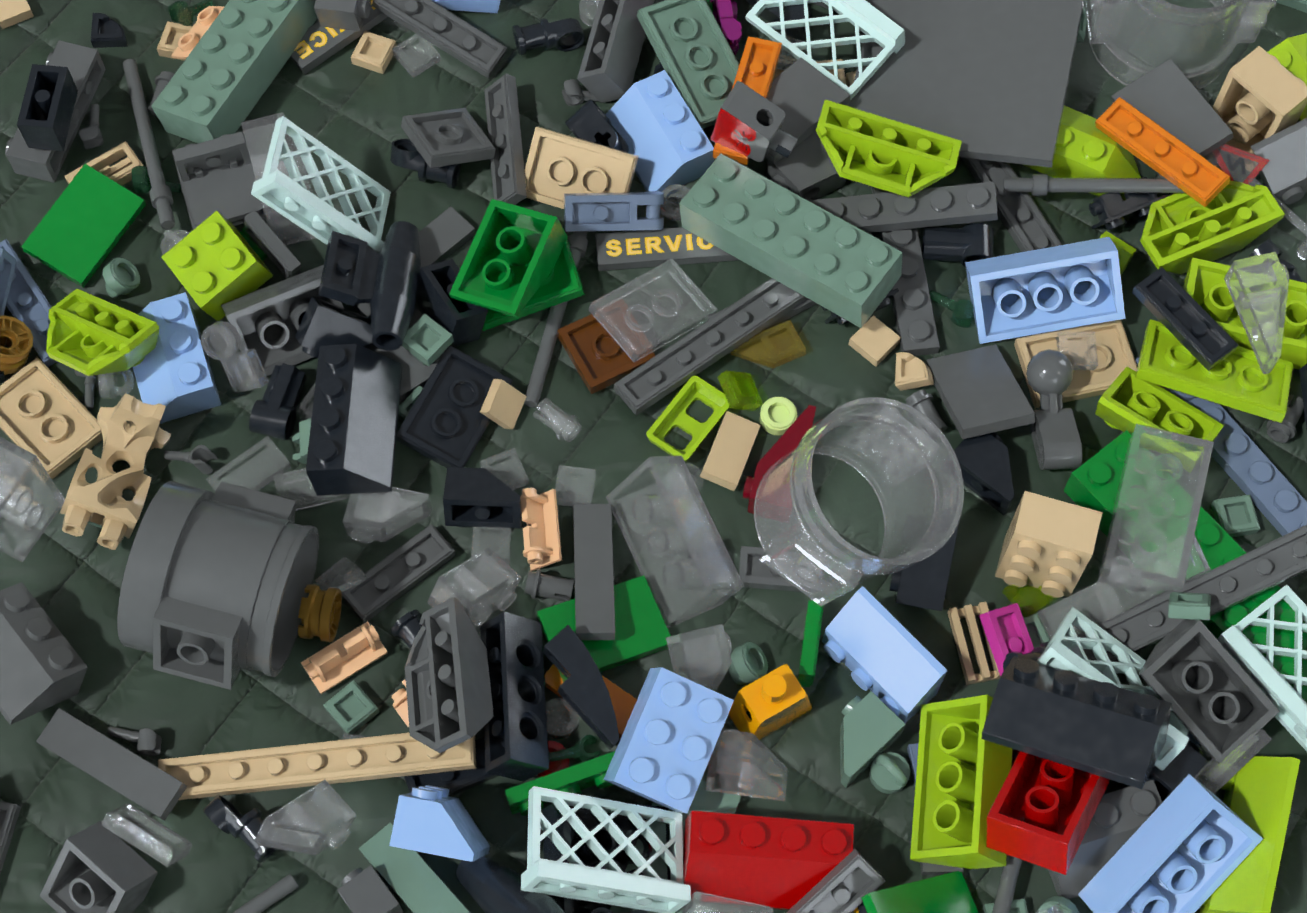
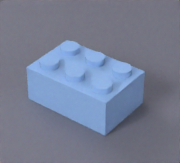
M650 668L603 780L675 812L687 814L734 700L665 668Z

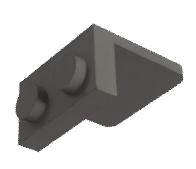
M243 132L225 134L216 139L198 144H189L183 148L172 150L176 166L184 184L195 227L199 226L215 211L220 212L230 222L244 219L254 209L258 214H262L265 211L264 203L251 195L253 183L257 181V177Z

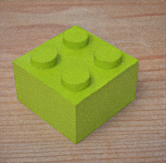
M215 211L161 257L197 305L217 321L226 316L221 306L222 304L256 291L273 276L237 228L218 211Z

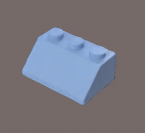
M665 70L634 83L606 113L612 126L626 141L628 153L639 156L635 173L646 191L668 193L701 178L714 162V147Z
M184 292L150 302L138 315L157 322L160 329L156 348L148 353L140 364L133 367L142 402L151 405L160 403L166 406L160 424L220 406L221 401L198 322L187 293Z
M863 586L857 590L825 629L822 642L825 644L824 649L835 662L840 663L842 661L852 671L851 677L855 683L865 691L868 689L872 691L904 723L921 709L922 704H927L937 695L947 669Z
M426 785L425 787L412 788V793L399 795L389 846L470 862L489 854L490 849L489 843L459 798L448 796L449 789Z

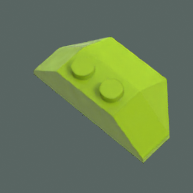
M824 100L816 127V132L839 177L908 198L954 172L962 143L961 140L829 100Z
M1067 106L1063 108L1052 168L1024 165L1053 178H1141L1132 153L1097 129L1095 124L1096 118ZM1088 192V193H1091V194L1096 195V196H1102V195L1106 194V193ZM1120 193L1122 200H1126L1124 193Z
M1230 181L1221 193L1206 207L1186 193H1175L1153 202L1147 215L1140 242L1157 269L1163 267L1166 272L1183 274L1188 271L1192 257L1212 262L1241 250L1283 219L1285 213L1267 186L1256 184L1254 187L1242 182Z
M75 289L49 309L48 319L50 324L47 331L46 353L49 358L87 376L126 371L140 364L145 356L156 348L160 328L155 321L87 292Z

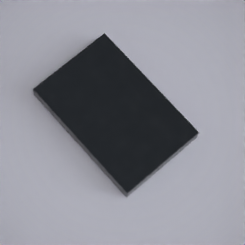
M450 345L444 351L397 432L396 440L446 468H464L491 421L480 411L493 379H502L509 385L512 384L513 380Z

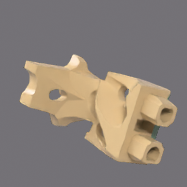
M125 393L115 407H100L97 421L103 435L101 458H98L92 454V450L85 449L60 511L61 514L65 515L62 526L63 532L76 537L82 536L87 523L101 528L97 543L111 550H116L124 537L130 538L142 512L151 482V477L143 474L145 459L150 450L154 448L162 449L171 437V433L159 427L166 408L165 405L160 403L156 405L146 404L134 396ZM124 460L129 463L130 468L118 473L113 471L112 465L116 461ZM92 467L96 468L95 483H88L85 478L87 470ZM131 489L134 492L135 496L132 501H126L122 497L124 490Z

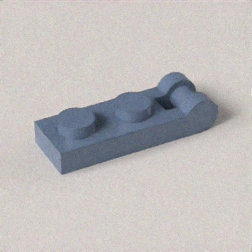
M664 192L564 194V230L571 232L664 229V217H660V205L664 204ZM637 205H646V217H637Z

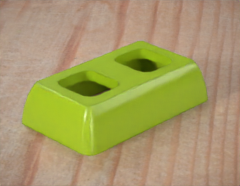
M692 376L647 431V438L651 443L681 463H685L730 408L732 399L700 377ZM695 400H700L714 411L704 423L698 422L686 413V410ZM674 427L682 429L692 437V440L683 450L676 449L664 440Z

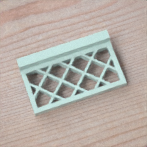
M759 0L745 16L749 23L771 40L782 43V48L797 60L803 58L849 93L850 100L893 52L897 54L905 45L904 29L866 0ZM808 3H825L829 7V16L809 18ZM804 4L805 19L785 21L784 6ZM779 7L780 22L765 23L758 18L765 8ZM833 10L839 15L833 16ZM850 22L855 26L856 36L835 38L834 23ZM830 24L831 39L811 41L810 26ZM805 27L807 42L791 43L786 39L785 29ZM781 29V34H779L775 30ZM859 30L863 32L865 35L860 36ZM876 42L884 48L877 57L861 59L860 43ZM856 44L857 59L837 61L836 46ZM832 47L833 62L817 63L812 59L811 49ZM807 49V54H805L801 50ZM862 66H868L864 71H862ZM858 67L859 77L850 87L838 79V69ZM834 69V75L827 70Z
M282 116L277 119L263 176L253 183L251 195L326 245L332 231L368 242L367 245L380 254L384 244L381 237L391 192L286 117ZM285 134L293 138L297 151H290L285 140ZM312 152L320 157L325 170L318 171L311 155ZM294 157H301L308 175L301 176ZM279 161L284 162L290 177L277 169ZM339 171L347 176L352 189L345 190L338 173ZM328 175L335 194H328L321 176ZM311 180L317 196L307 190L304 181ZM364 190H368L377 197L375 208L372 209ZM355 194L362 210L361 213L356 214L348 195ZM338 198L344 214L334 208L331 200ZM365 217L370 232L361 226L359 218Z
M1286 584L1236 625H1232L1223 632L1217 640L1278 708L1280 712L1275 715L1276 719L1307 752V703L1301 697L1302 685L1307 686V677H1302V658L1307 659V651L1302 650V632H1307V606ZM1282 599L1295 611V623L1274 620V606ZM1267 612V619L1259 618ZM1249 625L1267 627L1266 645L1252 644L1242 631ZM1274 628L1295 631L1294 649L1274 646ZM1274 655L1294 657V676L1280 674L1273 667Z
M1074 607L1066 614L1044 652L1036 661L1039 664L1059 670L1072 671L1079 676L1099 682H1109L1117 687L1136 693L1149 694L1161 700L1150 686H1143L1138 676L1146 661ZM1072 624L1084 632L1086 638L1077 637ZM1083 649H1091L1097 660H1088ZM1106 651L1115 655L1119 662H1110ZM1116 673L1125 674L1130 685L1121 684ZM1172 711L1166 743L1155 763V766L1162 771L1185 748L1189 740L1187 737L1189 730Z
M533 786L529 790L527 870L521 874V891L537 892L659 913H675L691 901L690 885L684 884L682 813ZM541 801L553 803L563 817L551 825L541 813ZM578 809H590L601 823L590 832L576 816L575 812ZM616 815L627 816L638 830L627 838L612 820ZM565 820L569 822L582 838L572 848L555 830ZM654 821L670 824V840L665 845L649 827ZM602 827H605L620 845L610 854L605 851L593 836ZM540 828H541V829L543 830V832H544V833L541 834V835H540ZM640 833L656 851L647 861L631 843ZM546 836L563 855L557 861L540 858V841ZM584 843L588 845L601 861L596 867L585 866L574 853ZM622 849L638 867L632 874L623 872L612 859ZM660 856L670 867L671 880L661 879L650 866L657 857Z

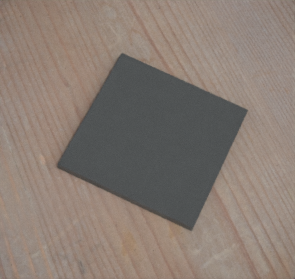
M874 0L872 6L904 29L905 45L897 54L893 52L852 98L848 106L961 140L962 143L958 155L960 158L1052 168L1084 0ZM876 42L863 43L861 59L877 57L884 48ZM862 66V71H864L868 66ZM858 67L854 81L859 77Z

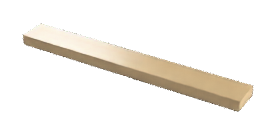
M410 733L160 759L158 760V768L187 785L179 800L214 797L218 794L223 796L476 769L475 735L441 753L412 738Z

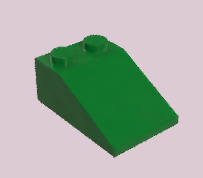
M491 199L449 296L460 301L517 317L554 269L568 237L558 217Z

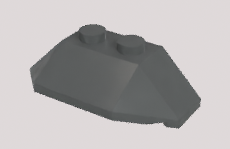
M455 597L422 613L419 622L422 627L413 641L405 665L410 736L438 753L472 738L494 717L487 648L460 601Z

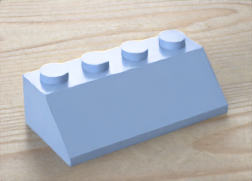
M1110 237L965 262L969 294L980 344L1125 319L1118 250Z
M1188 774L1078 895L1093 913H1195L1263 838L1216 795Z

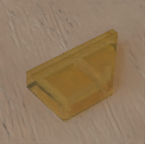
M789 320L756 334L730 353L733 356L773 369L804 356L806 348L792 322Z

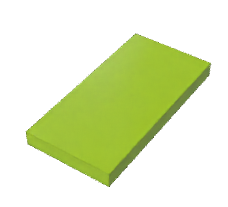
M1150 319L1146 327L1135 378L1282 423L1287 410L1293 363L1238 346L1235 352L1208 371L1161 322Z

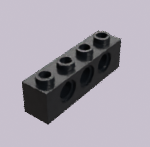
M502 612L480 626L481 640L487 648L494 715L484 726L486 773L525 782L549 769L541 622Z

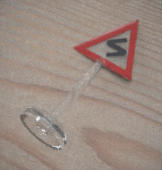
M1226 144L1212 151L1221 170L1230 176V181L1242 182L1254 187L1256 184L1262 185L1255 177L1270 160ZM1271 193L1285 213L1284 217L1307 236V224ZM1307 238L1296 249V255L1303 262L1307 259Z

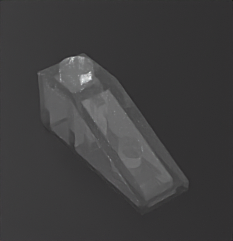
M1276 252L1235 260L1224 278L1263 375L1272 371L1281 356L1289 287L1287 268L1280 263Z

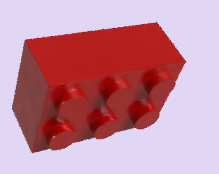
M1020 751L987 815L986 847L1066 875L1109 784V779Z

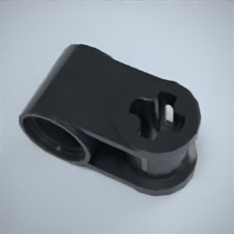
M592 99L587 101L565 121L568 128L579 139L603 146L610 144V148L629 152L626 141Z

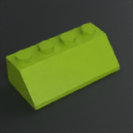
M1192 257L1183 289L1240 347L1292 362L1295 369H1300L1307 364V283Z
M989 695L921 705L910 860L966 869L1006 866L1007 854L986 847L987 815L1012 765V748L981 739L993 697Z
M1240 756L1230 767H1225L1220 781V789L1225 790L1223 803L1254 829L1263 840L1201 905L1199 913L1271 912L1300 759L1294 757Z

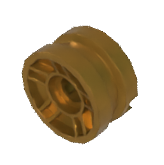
M3 315L0 316V371H4V375L15 373L23 368L33 346V336L31 330L24 322L14 317Z
M307 585L305 593H309L308 598L302 597L298 617L301 618L302 625L304 626H298V635L304 639H312L313 636H318L321 641L333 642L341 616V590L330 587L325 591L321 590L317 585Z

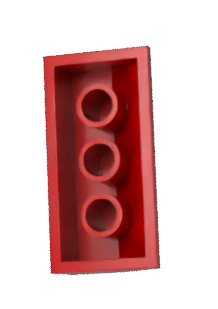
M692 810L685 820L683 852L684 884L690 885V902L790 910L853 851L854 824Z

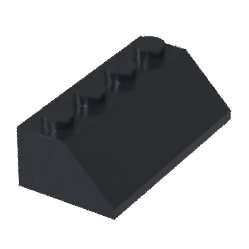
M358 344L319 347L306 473L317 496L392 492L402 365Z
M1013 656L1000 676L981 739L1143 789L1166 743L1172 703L1157 699L1149 694H1140L1126 690L1109 682H1099L1079 676L1072 671L1059 670L1039 664L1031 659Z

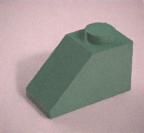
M872 691L863 699L859 696L853 698L841 712L844 717L840 726L841 784L845 788L861 775L879 754H882L901 736L905 727V723Z

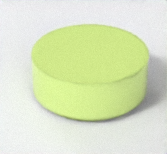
M784 397L768 399L760 410V424L766 432L772 435H783L797 419L795 405Z

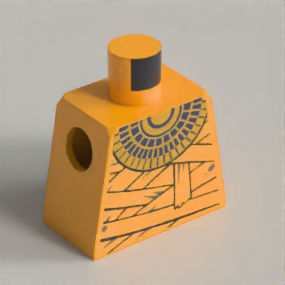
M783 664L739 690L728 715L747 745L750 746L810 711L812 706L808 695L787 664ZM747 711L750 712L752 720L746 714Z

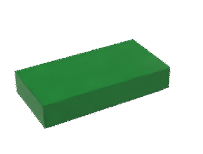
M809 600L805 615L797 680L803 687H810L815 677L824 607L820 601Z

